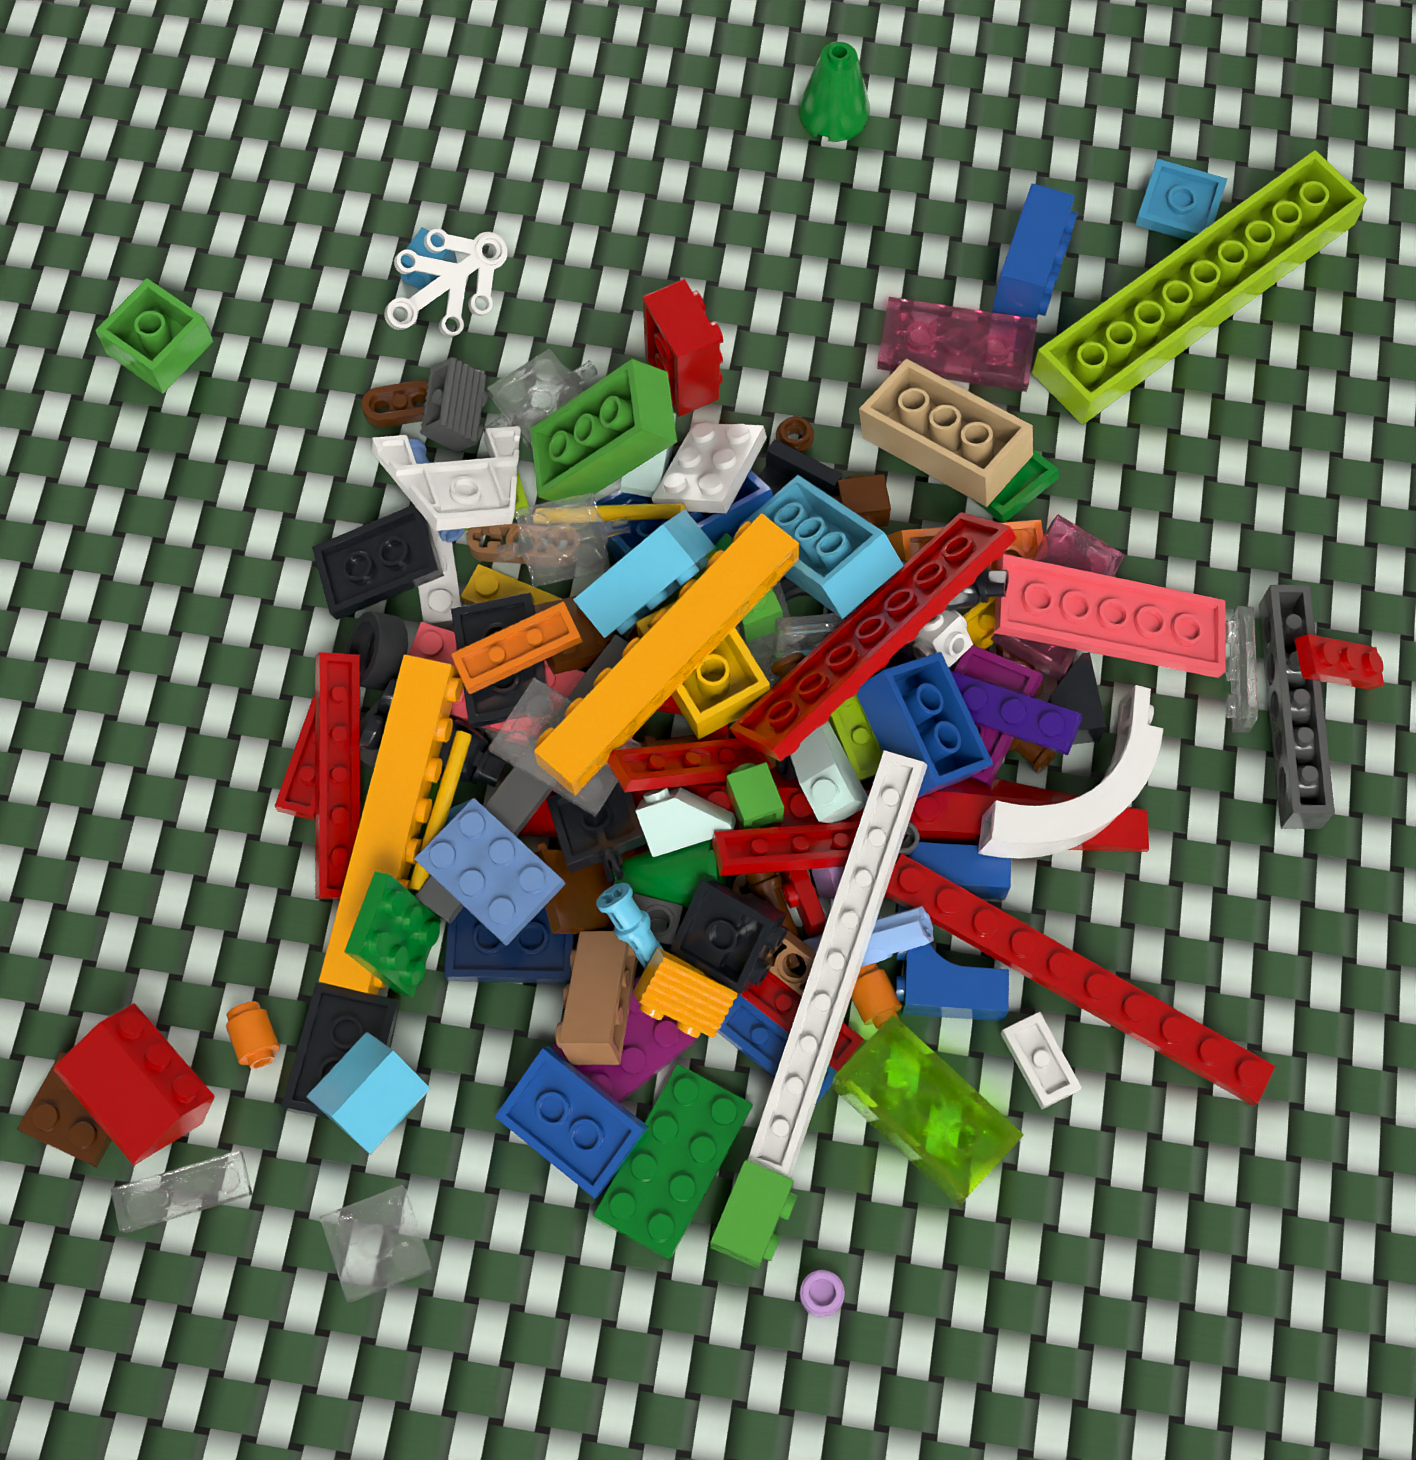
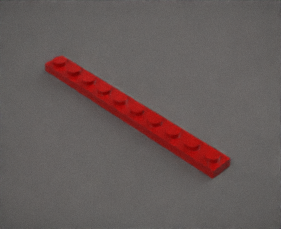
M904 854L898 857L885 893L887 898L908 910L923 906L926 913L929 914L931 922L1248 1104L1253 1106L1259 1103L1275 1065Z

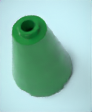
M833 42L823 48L799 101L798 114L802 126L815 137L818 134L829 137L828 141L830 142L850 140L860 134L865 128L870 115V103L857 52L850 44L845 42Z
M712 839L656 857H652L650 850L625 856L622 865H620L624 877L618 880L615 875L616 884L628 883L633 890L632 898L634 894L682 905L683 909L686 910L690 906L701 879L706 876L732 889V875L720 876Z

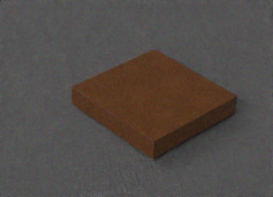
M541 849L536 852L535 855L565 882L564 887L545 905L552 934H579L581 931H614L615 926L607 913H602L596 906L598 897L609 887L613 886V882L606 880L602 863H596L571 873L566 865L562 850Z

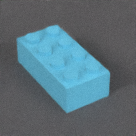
M799 475L739 525L741 527L747 521L752 523L762 513L799 543V560L784 576L842 619L855 610L860 603L904 566L882 530Z

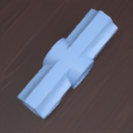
M923 906L881 918L878 915L861 967L891 957L893 953L907 951L934 941L933 925L929 914L926 913ZM823 934L812 936L803 942L817 953Z

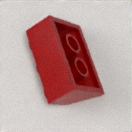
M135 1003L100 1021L54 1067L55 1073L133 1166L202 1125L215 1098L213 1093Z

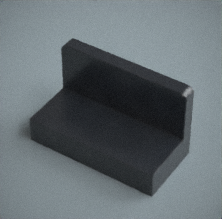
M775 439L767 449L766 466L759 475V478L771 488L773 496L797 475L829 496H835L838 480L842 479V473Z

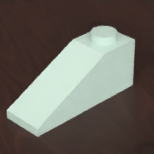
M827 721L800 743L799 748L790 756L799 784L818 821L839 823L865 808L868 796L829 721Z

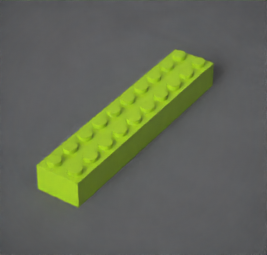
M1314 150L1038 349L1032 374L1081 425H1084L1354 226L1367 198Z

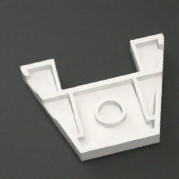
M519 426L488 428L485 430L484 442L490 458L424 464L416 463L407 435L372 438V454L435 531L513 523L521 431Z

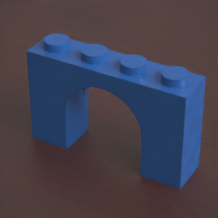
M919 842L914 851L907 855L912 860L982 899L1005 900L1011 888V858L978 854L979 846ZM898 904V913L908 910ZM930 943L907 951L896 952V960L904 961L903 976H896L895 992L903 1006L902 1015L1003 1021L1009 1010V969L955 965L936 953Z

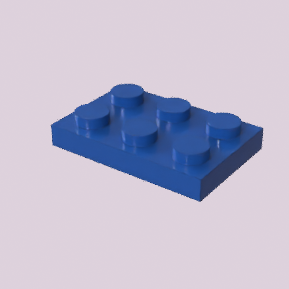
M549 1046L542 1048L495 1115V1118L594 1199L601 1195L648 1129L644 1122Z

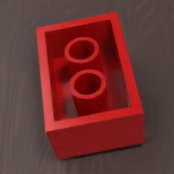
M685 279L643 296L645 358L650 366L668 372L672 406L678 417L719 400L720 383L723 382L720 372V364L723 363L720 351V344L724 341L722 332L716 321H709L705 314L706 307L702 296L697 290L692 292Z

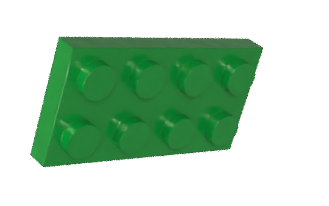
M677 1064L645 1121L648 1129L619 1168L593 1218L671 1261L749 1116L753 1104Z

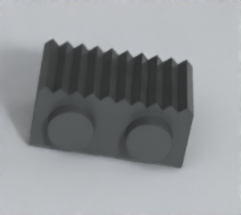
M449 358L433 366L429 371L431 373L428 377L430 381L427 384L428 389L426 390L427 395L425 397L427 401L424 404L425 409L423 410L424 415L422 417L423 422L420 433L458 453L476 445L481 438L483 427L480 424L481 411L487 402L488 394L485 391L486 374L475 371L468 364L457 361V358Z

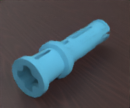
M628 883L615 884L598 897L596 906L602 913H607L615 926L614 934L616 937L631 946L641 965L646 969L656 948L664 949L650 929V916L646 911L640 910L632 898L633 890Z

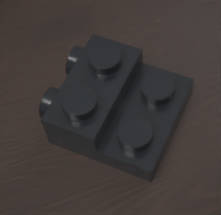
M706 876L699 883L669 952L735 992L742 994L753 985L760 986L768 975L771 964L766 962L765 959L770 949L776 951L786 937L788 928L783 926L782 923L787 914L752 893L742 896L713 878Z

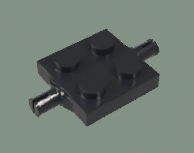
M611 772L606 775L594 776L576 796L565 790L546 798L564 859L570 872L574 873L596 863H602L608 882H616L614 873L618 880H621L624 877V873L618 856L647 844L635 811L638 806L633 792H624L616 776Z

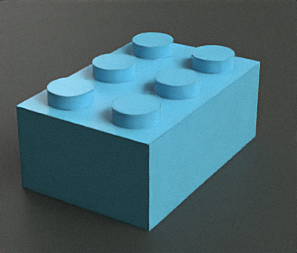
M684 509L662 524L573 600L604 638L614 630H617L622 635L702 570L709 562L706 555L716 547Z

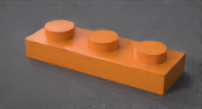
M563 601L451 653V656L469 694H472L583 641Z

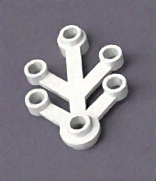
M438 228L429 231L424 237L425 248L431 253H440L447 249L469 255L458 264L419 256L414 251L408 249L398 253L394 259V266L401 274H410L413 271L440 277L409 299L400 297L391 301L386 306L384 313L388 325L396 330L407 329L416 321L417 311L449 289L446 314L439 321V329L446 337H454L460 334L464 327L461 314L466 278L476 269H478L476 294L470 297L468 307L470 312L476 316H483L489 313L493 307V300L490 295L494 269L500 267L507 258L506 243L496 233L483 232L472 240L448 235L445 231ZM431 235L440 236L442 239L441 247H435L431 244ZM484 245H488L493 249L492 258H487L483 255L482 247ZM406 255L412 259L413 265L411 268L402 266L400 260L402 256ZM480 297L485 300L486 309L484 311L476 308V298ZM400 308L404 311V321L399 322L394 318V309ZM447 319H453L457 323L455 332H451L446 328L445 322Z

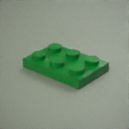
M375 871L344 952L398 995L413 998L417 986L424 979L425 964L432 946L436 944L439 938L442 920L390 874Z

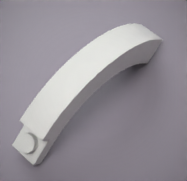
M1135 685L1120 701L1114 755L1104 778L1098 786L1080 797L1053 805L1027 806L996 800L982 816L978 854L1020 859L1060 853L1094 837L1118 817L1138 796L1147 783L1160 751L1163 728L1150 725L1154 714V707L1150 705L1151 689Z

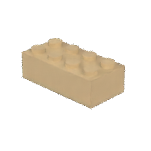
M905 359L859 408L863 439L986 507L1033 456V425L908 359Z

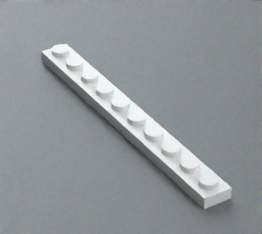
M888 751L883 752L747 1160L787 1178L792 1177L928 766L922 761Z

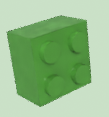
M148 278L95 330L107 355L162 394L213 343L204 317Z

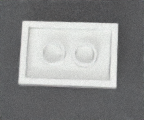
M693 423L652 496L653 504L685 503L687 512L727 514L767 439L764 425Z

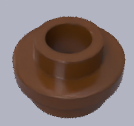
M792 416L779 424L776 430V440L803 453L813 444L814 430L804 418ZM792 434H797L801 439L792 440L788 437Z

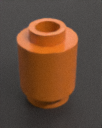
M877 963L860 968L851 999L864 1025L874 1024L875 1028L879 1029L893 1023L899 1018L896 1012L903 1006L885 970H880Z
M256 1001L246 1002L229 1010L226 1014L228 1019L226 1029L239 1064L249 1065L251 1069H257L272 1063L275 1060L274 1055L280 1050V1046L267 1011L261 1009L260 1004Z

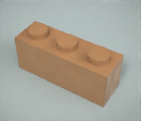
M581 931L577 948H573L571 951L570 985H566L563 991L564 1018L563 1022H559L556 1028L557 1046L562 1048L571 1065H620L638 958L627 942L619 940L614 931Z

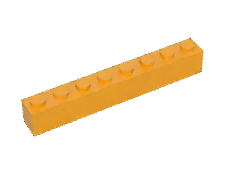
M761 513L752 523L750 521L745 522L736 532L733 539L734 542L725 552L719 550L711 557L707 563L705 573L697 581L695 579L688 581L678 595L679 600L669 610L664 608L654 617L650 624L651 629L641 639L636 637L626 646L622 653L623 658L613 669L610 667L604 669L594 681V689L584 699L579 697L574 700L565 712L564 716L566 718L555 729L550 727L539 737L535 745L536 749L534 750L538 765L574 796L603 768L612 750H619L799 560V543Z
M405 654L403 656L319 982L378 995L380 987L384 988L386 986L344 951L375 871L390 874L411 892L408 889L410 884L408 876L411 864H416L414 858L419 854L422 841L418 839L421 825L428 822L431 814L432 799H429L432 782L437 783L441 775L443 762L439 755L442 743H447L451 736L453 720L449 716L452 704L459 701L463 688L462 678H459L460 674L452 664Z

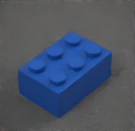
M1031 183L1000 274L991 313L992 317L1034 328L1038 314L1046 316L1078 212L1071 210L1075 195Z
M942 652L883 670L860 686L856 695L882 752L888 751L922 761L928 765L917 798L964 781L994 765Z

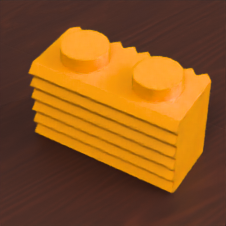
M656 948L633 991L636 999L641 1003L639 1009L657 1020H662L664 1015L678 1021L676 1024L678 1029L695 1038H698L701 1033L712 1038L716 1036L717 1030L720 1029L721 1023L725 1020V1015L729 1013V1008L733 1006V1001L737 998L738 994L682 959L660 948Z

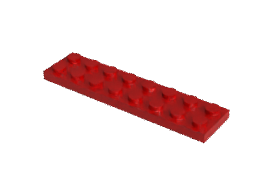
M960 512L730 727L737 740L780 762L786 756L793 754L805 738L816 728L824 725L829 720L830 715L841 704L856 695L860 686L875 672L883 669L888 664L890 658L905 644L914 640L919 631L932 618L941 614L947 608L950 601L963 589L971 586L986 567L1003 556L1005 550L1017 539L1011 527Z

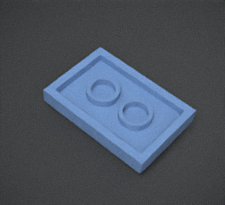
M474 798L414 858L422 868L506 946L565 885L561 877Z

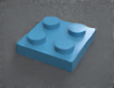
M1156 159L1135 225L1184 240H1191L1214 223L1227 178Z

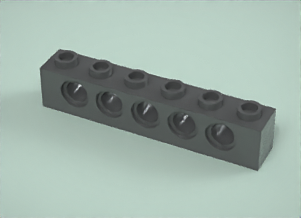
M1270 585L1259 603L1280 827L1281 829H1322L1335 814L1321 681L1302 678L1295 639L1307 634L1316 635L1310 585Z

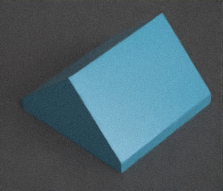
M366 1032L306 1097L371 1155L428 1093L430 1087L391 1048Z

